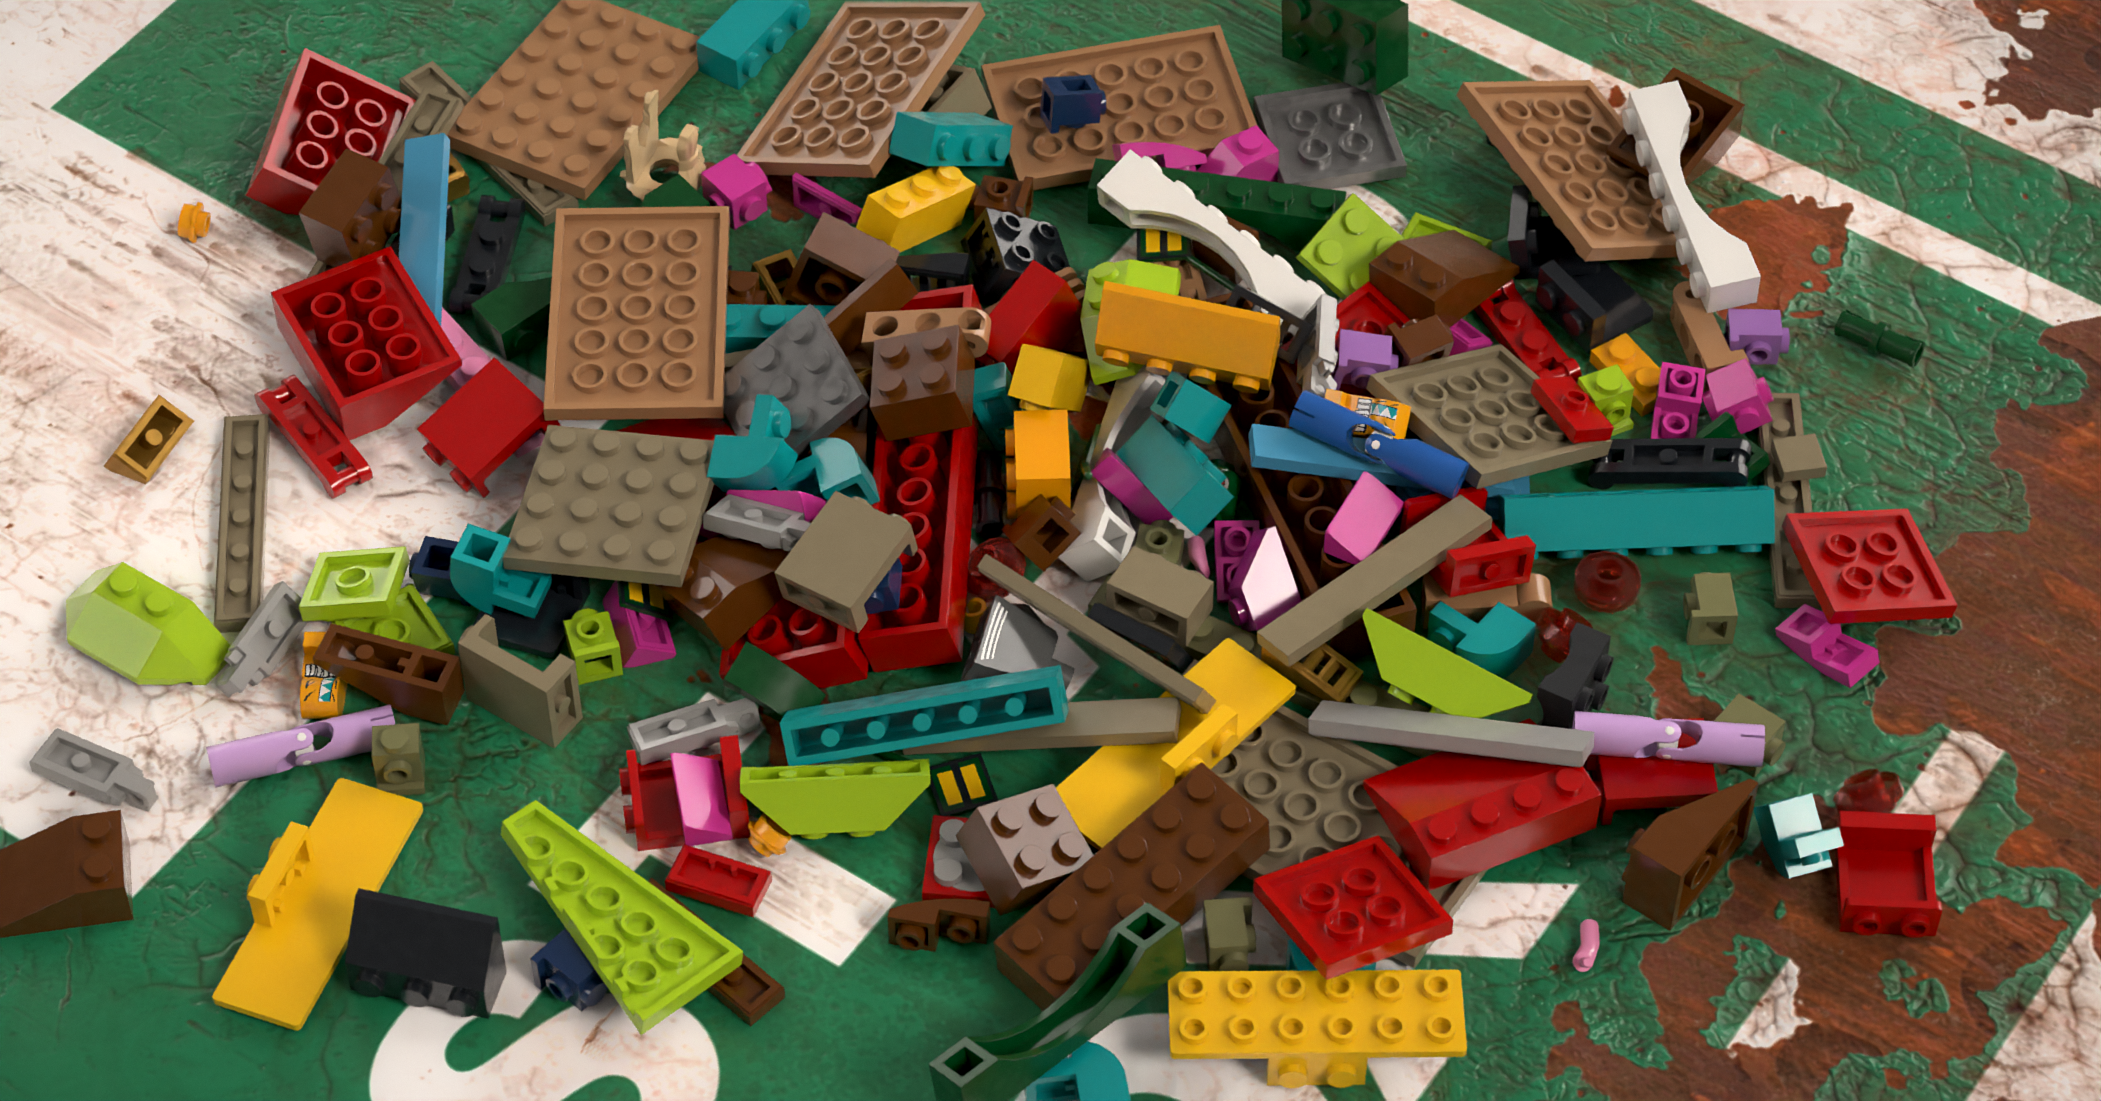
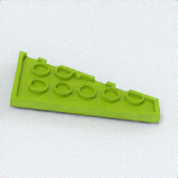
M534 800L502 821V838L641 1035L742 965L743 950L537 800Z

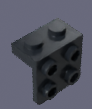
M1554 260L1539 268L1535 302L1588 354H1591L1592 349L1624 333L1628 334L1653 319V308L1606 263H1601L1598 274L1574 275L1572 277Z
M552 574L551 586L535 619L495 606L492 614L480 611L473 626L487 614L495 620L498 644L541 657L553 658L558 654L566 639L564 621L572 619V616L583 608L590 595L589 578Z

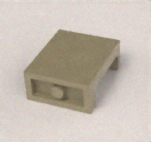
M835 491L775 571L782 597L859 633L869 620L864 606L865 602L901 553L913 557L918 550L913 528L905 518L898 514H885L874 509L863 498L857 496L850 498Z
M487 614L474 626H469L463 632L458 642L467 700L555 749L583 718L575 661L559 654L543 672L499 648L495 620Z

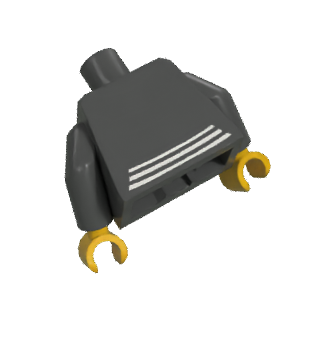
M995 595L988 607L981 598H973L967 604L969 613L966 612L964 630L975 635L960 682L1061 665L1065 690H1067L1075 668L1052 658L1059 636L1054 629L1047 626L1029 605L1010 603Z

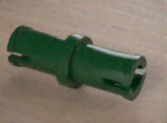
M1847 309L1840 314L1834 329L1836 336L1844 337L1867 347L1868 353L1875 356L1882 353L1906 363L1912 368L1919 363L1925 348L1924 341H1918L1892 330L1891 324L1884 321L1875 323L1851 313Z

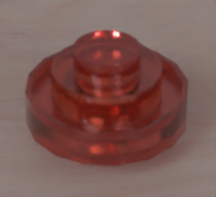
M1003 537L991 538L979 544L970 553L967 591L975 598L983 599L986 603H990L995 595L1004 598L1010 593L991 582L978 571L979 568L977 566L985 554L1024 576L1026 567L1024 554L1009 539Z
M1601 551L1592 553L1583 558L1575 570L1574 591L1578 599L1587 607L1598 612L1614 613L1623 611L1633 605L1640 594L1641 573L1637 565L1628 557L1617 552Z
M1546 607L1535 620L1536 627L1540 632L1539 638L1543 643L1541 650L1558 663H1563L1569 655L1570 633L1578 622L1592 629L1593 627L1583 616L1569 608H1563L1560 611L1555 608Z
M1866 769L1848 777L1844 781V787L1834 795L1833 802L1838 814L1840 811L1891 813L1897 806L1898 800L1903 796L1904 788L1899 776L1895 772H1879L1878 769Z

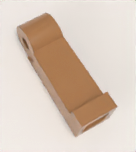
M1690 281L1677 284L1672 293L1673 305L1670 311V321L1690 366L1706 369L1705 375L1744 358L1749 363L1744 349L1730 350L1713 312L1707 313L1701 298L1694 297ZM1706 376L1704 379L1703 392L1710 390Z
M971 307L866 312L861 343L870 365L873 366L874 340L959 325L974 357L977 358L984 355L988 350L991 318L983 310Z
M1429 572L1423 575L1421 590L1423 629H1428L1430 611L1440 601L1477 624L1498 602L1503 603L1535 624L1547 621L1553 614L1550 581L1541 574L1531 573L1530 581L1527 583L1451 598L1448 597Z

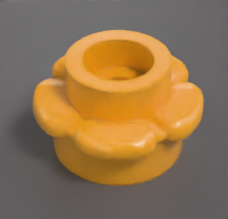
M198 202L197 206L185 203L180 212L178 236L189 238L191 243H196L198 236L206 237L210 228L211 214L204 211L202 202Z
M762 814L756 822L750 821L748 824L751 834L748 841L759 853L770 857L773 853L781 855L786 852L785 846L792 837L769 816Z

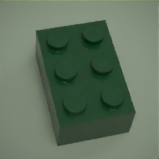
M1281 0L1282 57L1376 96L1408 77V3L1401 0Z

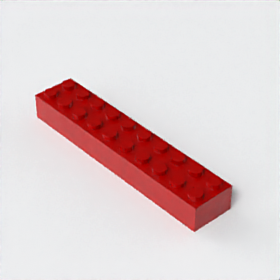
M973 284L919 292L899 311L963 307L983 309ZM975 361V369L981 368V366ZM974 413L972 416V426L892 441L886 440L879 425H877L873 477L880 501L871 506L885 514L890 515L894 513L905 518L913 528L918 550L913 557L901 553L899 556L903 566L899 609L867 614L869 620L859 632L858 640L874 672L962 661L979 421Z

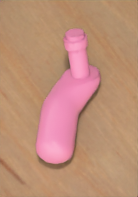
M1192 536L1187 542L1189 559L1196 571L1209 579L1210 570L1205 542L1200 536Z
M1586 919L1580 923L1581 945L1572 960L1574 967L1580 972H1586L1593 966L1600 945L1599 925L1593 919Z

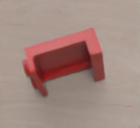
M494 357L423 422L417 430L427 442L422 447L427 456L438 467L447 463L453 469L448 474L466 493L473 488L480 496L485 498L491 493L484 484L485 479L538 430L545 435L548 425L561 426L558 420L545 421L544 402Z
M1469 487L1459 490L1456 497L1461 494L1485 512L1488 491L1484 487L1479 489ZM1439 493L1407 499L1404 502L1399 535L1452 499ZM1492 521V529L1467 546L1447 550L1446 560L1430 570L1429 574L1449 598L1527 583L1530 581L1536 544L1528 535L1507 539Z
M1691 718L1682 720H1704V718ZM1681 732L1678 748H1688L1697 744L1694 738ZM1589 755L1583 765L1586 771H1592L1593 782L1602 795L1599 807L1601 825H1611L1613 812L1616 810L1680 807L1718 792L1714 767L1710 763L1666 760L1657 756L1630 758Z
M738 735L719 737L721 754L699 757L715 759L719 762L733 836L731 840L749 838L747 798L740 793L742 761ZM626 750L628 767L619 768L622 796L631 795L632 805L623 806L626 834L636 833L638 851L683 846L685 839L671 760L641 765V763L637 762L636 750Z
M1840 811L1836 827L1840 829L1844 846L1834 848L1839 931L1854 932L1865 936L1874 934H1896L1911 938L1936 936L1942 915V903L1936 899L1932 846L1937 831L1935 815Z

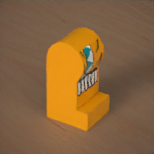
M1326 388L1325 399L1389 427L1395 433L1394 438L1405 439L1411 412L1410 406L1391 400L1352 395L1343 391ZM1361 424L1355 429L1353 437L1367 439L1376 428Z
M304 632V660L300 686V712L303 719H329L342 716L348 683L313 663V656L326 632Z

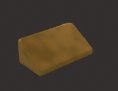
M158 395L103 467L116 474L147 484L194 420L161 395Z

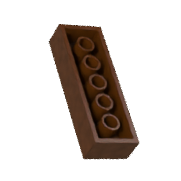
M1201 762L993 942L997 969L1044 1011L1061 997L1082 975L1100 950L1110 930L1148 902L1179 922L1182 927L1203 908L1204 900H1212L1270 849L1269 820Z

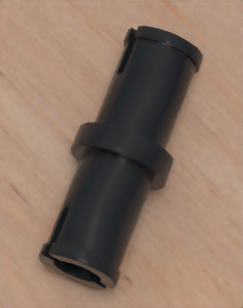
M991 451L977 454L973 501L974 505H976V532H980V536L985 538H995L1003 533L1001 530L1004 527L1002 505L1007 500L1006 487L1002 484L1001 479L1002 458L1001 456L998 457L997 453Z

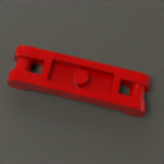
M1513 279L1474 308V311L1499 344H1502L1538 377L1542 379L1572 376L1578 383V377L1582 376L1579 364L1574 358H1569L1516 290ZM1498 297L1501 302L1494 305L1491 299Z
M293 374L283 379L281 386L271 391L265 388L254 394L255 401L262 414L269 415L272 422L320 479L331 498L334 499L344 494L346 487L355 482L361 485L373 478L367 461L296 375ZM344 462L347 467L337 472L334 467Z

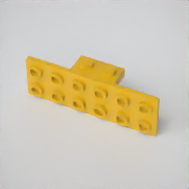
M1231 638L1223 640L1184 675L1185 678L1203 688L1217 701L1208 714H1202L1180 700L1182 709L1177 743L1103 746L1056 787L1085 841L1099 851L1201 762L1211 770L1295 694L1296 685ZM1165 691L1158 698H1167L1175 696Z
M339 778L309 828L308 826L291 821L283 836L277 837L273 841L269 850L268 861L262 872L255 874L249 883L247 900L250 902L254 924L212 995L214 1004L295 1031L301 1030L347 948L355 895L358 888L375 892L380 890L423 813L422 803L348 779Z
M1353 970L1325 980L1319 971H1180L1168 980L1170 1057L1172 1059L1267 1058V1086L1281 1085L1286 1088H1299L1304 1085H1331L1336 1088H1346L1352 1085H1365L1368 1058L1464 1057L1467 1051L1462 981L1459 970Z

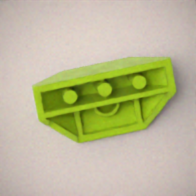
M1126 259L1115 263L1104 262L1093 269H1089L1080 320L1091 376L1095 385L1136 375L1143 366L1129 362L1128 366L1125 367L1115 366L1102 360L1103 356L1096 355L1095 338L1104 282L1109 281L1179 296L1181 273L1178 268Z
M124 562L96 570L66 599L68 644L137 684L174 685L192 682V685H207L228 664L224 658L229 652L228 649L231 645L193 601Z
M1368 608L1365 609L1362 615L1381 678L1391 683L1387 691L1391 695L1411 705L1417 697L1432 705L1429 713L1481 719L1530 704L1534 695Z
M929 759L741 767L740 793L790 835L800 834L805 839H820L828 836L829 833L847 832L853 837H867L875 834L876 831H885L930 785Z

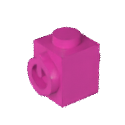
M734 153L701 173L703 197L710 203V206H729L730 227L735 230L745 223L757 219L768 210L766 194L772 191V187L769 185L763 170L755 162L749 161L745 163Z
M1746 358L1705 375L1710 390L1703 392L1702 397L1712 422L1724 412H1728L1734 416L1738 432L1743 434L1773 421L1767 405L1774 401L1771 390L1764 377L1759 379L1756 377Z

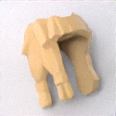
M658 90L647 92L644 96L643 123L639 132L638 125H632L625 131L623 139L626 170L620 172V177L626 180V188L634 196L640 198L642 202L646 194L664 184L656 182L650 176L657 168H664L671 164L678 166V174L696 190L701 187V173L706 170L702 154L703 146L697 144L698 127L686 124L679 138L667 137L665 139H658Z

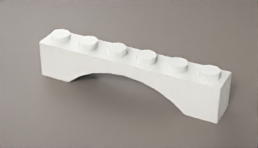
M1678 80L1629 91L1627 109L1622 111L1623 125L1626 133L1633 134L1635 138L1636 156L1640 166L1647 167L1651 194L1654 199L1659 198L1662 203V217L1665 228L1668 232H1674L1677 256L1682 265L1687 264L1690 271V287L1694 297L1701 298L1707 313L1756 303L1761 276L1747 243L1731 235L1711 220L1695 202L1685 183L1680 166V153L1688 139L1691 111Z
M1130 149L1097 184L1099 204L1130 228H1148L1174 232L1202 243L1227 261L1237 271L1247 287H1250L1251 291L1300 318L1303 317L1322 294H1326L1315 282L1311 280L1305 282L1294 274L1293 268L1285 259L1278 255L1272 257L1261 249L1260 243L1252 234L1245 230L1239 232L1228 224L1227 218L1219 209L1212 205L1206 207L1195 199L1194 193L1186 184L1179 180L1171 181L1162 174L1160 166L1148 156L1141 158ZM1261 308L1263 313L1268 314V311ZM1291 324L1282 344L1284 345L1294 338L1299 328Z
M1143 365L1136 375L1116 380L1089 465L1091 470L1107 447L1116 454L1151 415L1162 423L1164 418L1150 410V407L1168 376L1151 373L1146 370V365ZM1175 372L1181 375L1182 377L1187 378L1188 374ZM1093 476L1090 480L1083 478L1072 509L1076 515L1070 521L1081 534L1058 557L1086 582L1115 571L1129 553L1136 534L1130 524L1128 508Z

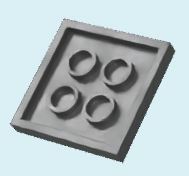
M1343 82L1254 96V111L1261 131L1279 150V183L1332 189L1406 177L1407 164L1381 94L1376 96Z
M811 304L725 373L724 413L737 436H748L756 395H774L790 411L791 430L784 441L798 454L796 462L811 450L810 442L826 438L870 402L869 395L822 314Z

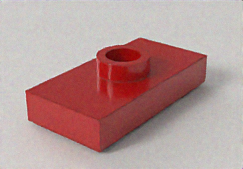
M1572 376L1534 379L1530 392L1573 444L1610 440L1614 429L1613 425Z
M683 844L665 879V887L667 891L754 918L772 882V873L763 868Z

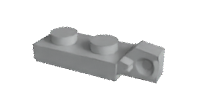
M1322 294L1301 318L1314 325V328L1298 356L1296 380L1297 383L1303 385L1302 392L1307 390L1325 398L1326 388L1336 390L1337 383L1330 374L1333 372L1338 359V352L1335 350V336L1339 329V319L1336 318L1337 299L1326 294Z
M728 494L703 514V527L706 530L721 533L723 536L731 539L740 538L760 543L765 548H783L784 551L792 550L811 524L804 520V513Z
M284 581L272 587L228 649L229 652L224 660L230 666L223 672L215 685L228 698L234 693L243 692L248 683L255 686L262 679L269 677L309 622H303L299 610L302 598Z
M714 698L628 724L627 731L633 749L636 750V755L641 765L664 761L670 757V753H685L698 748L709 747L714 743L720 742L719 737L731 735L741 737L761 728L758 708L755 702L748 698L727 704H717Z
M59 728L53 731L29 761L32 772L108 804L112 803L113 805L121 806L125 801L132 807L148 812L159 798L156 795L154 781L143 777V771L134 766L133 759Z

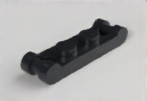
M481 195L478 215L455 288L451 291L449 302L451 313L465 314L466 310L472 311V303L505 283L525 217L524 199L510 198L509 202L497 201L495 196ZM494 218H506L505 223L494 222Z
M1741 438L1611 439L1612 444L1608 455L1592 459L1595 464L1590 467L1588 476L1589 484L1594 488L1602 490L1609 489L1614 484L1722 483L1726 487L1746 486L1749 469L1745 464L1750 461L1752 446L1747 440ZM1715 460H1726L1727 462H1715Z

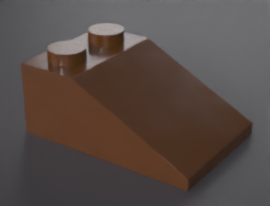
M1673 67L1660 84L1678 80L1691 111L1688 139L1680 153V166L1685 183L1689 185L1716 165L1740 136L1745 104ZM1623 128L1606 149V155L1649 177L1647 167H1641L1637 160L1636 141L1633 134H1627L1625 128Z
M1450 230L1397 241L1369 263V282L1410 320H1423L1437 314L1439 319L1444 321L1450 328L1518 275L1520 267L1458 231Z
M721 534L695 545L682 587L654 585L675 614L723 650L727 651L782 598L775 571L791 550L784 551L783 548H765L760 543L740 538L731 539Z
M1750 778L1658 816L1646 831L1640 828L1630 840L1626 851L1630 854V860L1622 875V881L1626 882L1622 902L1671 931L1747 839L1759 783Z
M121 810L72 816L0 849V938L134 920L130 842Z

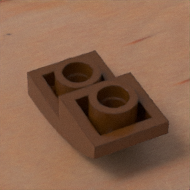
M934 899L891 908L887 917L889 944L899 945L911 951L922 949L936 952L940 936L951 938L960 943L976 942L987 944L990 933V902L973 899Z

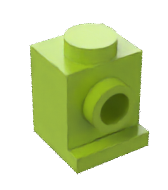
M1618 364L1578 377V385L1613 425L1614 429L1611 436L1633 429L1634 423L1630 418L1634 387Z
M582 609L577 611L572 616V619L564 621L566 643L571 660L575 661L578 685L623 675L620 646L616 639L608 611L598 613L594 609ZM607 655H608V657H609V658L600 659V660H596V661H591V662L585 663V660H590V659H594V658H599V657H603V656H607Z

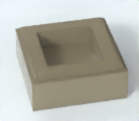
M1815 433L1772 439L1770 450L1782 482L1825 477L1827 465Z

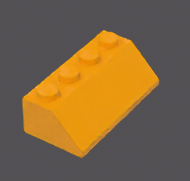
M1109 281L1104 282L1095 338L1096 355L1103 356L1102 360L1104 362L1121 367L1128 366L1129 362L1146 365L1147 371L1168 376L1171 371L1189 374V379L1202 384H1215V380L1233 383L1232 387L1245 393H1258L1259 389L1269 391L1280 344L1279 316Z

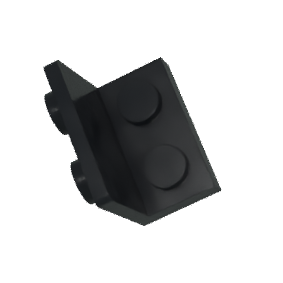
M1526 185L1513 186L1508 246L1511 262L1520 267L1519 274L1514 277L1515 280L1538 279L1540 266L1551 260H1554L1570 276L1598 274L1601 268V261H1584L1576 253L1575 248L1563 232L1555 226L1550 216H1542L1541 205L1538 201H1533Z
M986 207L960 241L963 252L970 254V274L979 302L990 306L999 301L1005 291L1011 287L1015 278L1021 276L1033 259L1053 273L1070 267L1056 226L1045 221H1036L1017 216L1011 212H1002Z

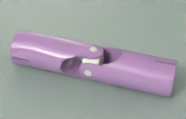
M391 705L300 725L289 731L268 732L208 746L206 749L215 788L277 774L295 766H309L371 752L372 726L395 724ZM314 735L331 739V742L317 751L312 743Z
M1574 711L1572 729L1594 732V748L1590 755L1630 758L1657 756L1666 760L1761 767L1763 763L1765 748L1764 725L1704 720H1655L1637 715ZM1681 732L1694 738L1697 744L1688 748H1678Z

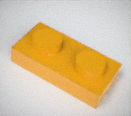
M1627 333L1591 350L1590 362L1598 371L1618 364L1634 387L1631 406L1641 417L1654 411L1660 368Z

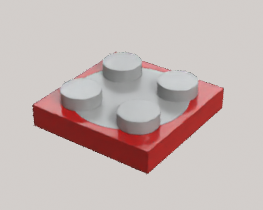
M933 815L922 888V901L934 899H973L990 902V908H995L955 836L969 818Z

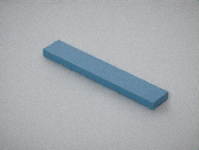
M445 133L405 140L399 260L440 326L442 320L450 139Z
M1252 424L1248 433L1251 467L1357 481L1361 474L1366 471L1377 478L1382 484L1429 490L1400 477L1393 469L1387 466L1384 460H1382L1383 464L1370 463L1296 429ZM1353 437L1354 445L1365 453L1366 439ZM1464 479L1460 489L1474 487ZM1514 480L1484 487L1488 491L1487 498L1499 499L1501 494H1513L1515 491Z

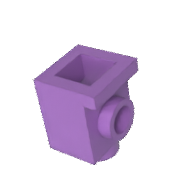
M1728 309L1723 335L1731 351L1744 349L1749 364L1754 365L1777 364L1779 353H1788L1789 328H1782L1780 310Z
M1340 329L1335 343L1338 359L1331 373L1332 378L1337 383L1336 390H1339L1341 384L1354 385L1357 388L1366 389L1371 374L1398 368V355L1392 354V336Z

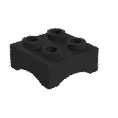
M1578 622L1570 633L1568 657L1558 669L1546 675L1538 687L1537 698L1543 709V718L1537 725L1572 729L1574 711L1591 712L1592 709L1597 711L1601 709L1609 691V685L1604 684L1610 673L1614 660L1613 657L1608 655L1611 636Z

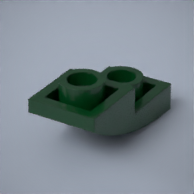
M747 641L723 681V685L761 705L763 707V714L778 722L782 720L787 710L821 705L826 697L823 691L798 672Z

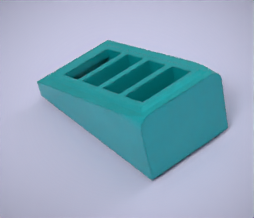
M1004 362L977 368L974 375L973 413L996 452L1006 449L1005 430L1000 431L999 428L1014 425V411H1027L1019 408L1021 399L1008 395L1013 377Z

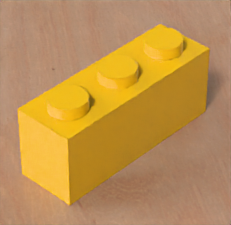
M955 166L931 167L868 195L856 229L876 239H880L889 246L903 252L960 226L976 184L966 178Z
M1022 344L1008 395L1021 399L1019 408L1025 410L1067 409L1081 412L1091 377L1088 359L1054 349Z

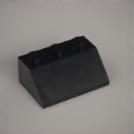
M358 888L355 895L345 958L350 989L358 991L367 997L383 996L402 1000L414 1007L430 1006L449 1010L461 1017L477 1016L489 1019L507 973L498 917Z

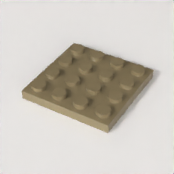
M1502 344L1371 374L1366 387L1375 398L1391 400L1410 406L1411 412L1407 426L1409 430L1420 437L1426 444L1468 462L1469 468L1465 481L1476 489L1608 455L1612 444L1611 439L1573 444L1530 392L1534 379L1541 378Z
M548 425L509 535L511 542L503 556L504 569L682 587L702 525L703 514L706 512L714 486L711 478L707 477L714 441Z

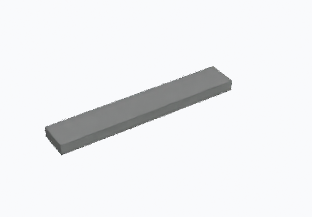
M1326 700L1320 702L1308 719L1309 734L1313 736L1580 768L1584 765L1594 748V732Z

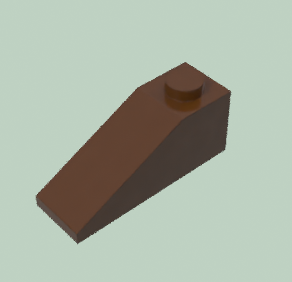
M332 623L313 656V663L383 703L390 704L392 708L401 713L447 726L465 692L459 656Z

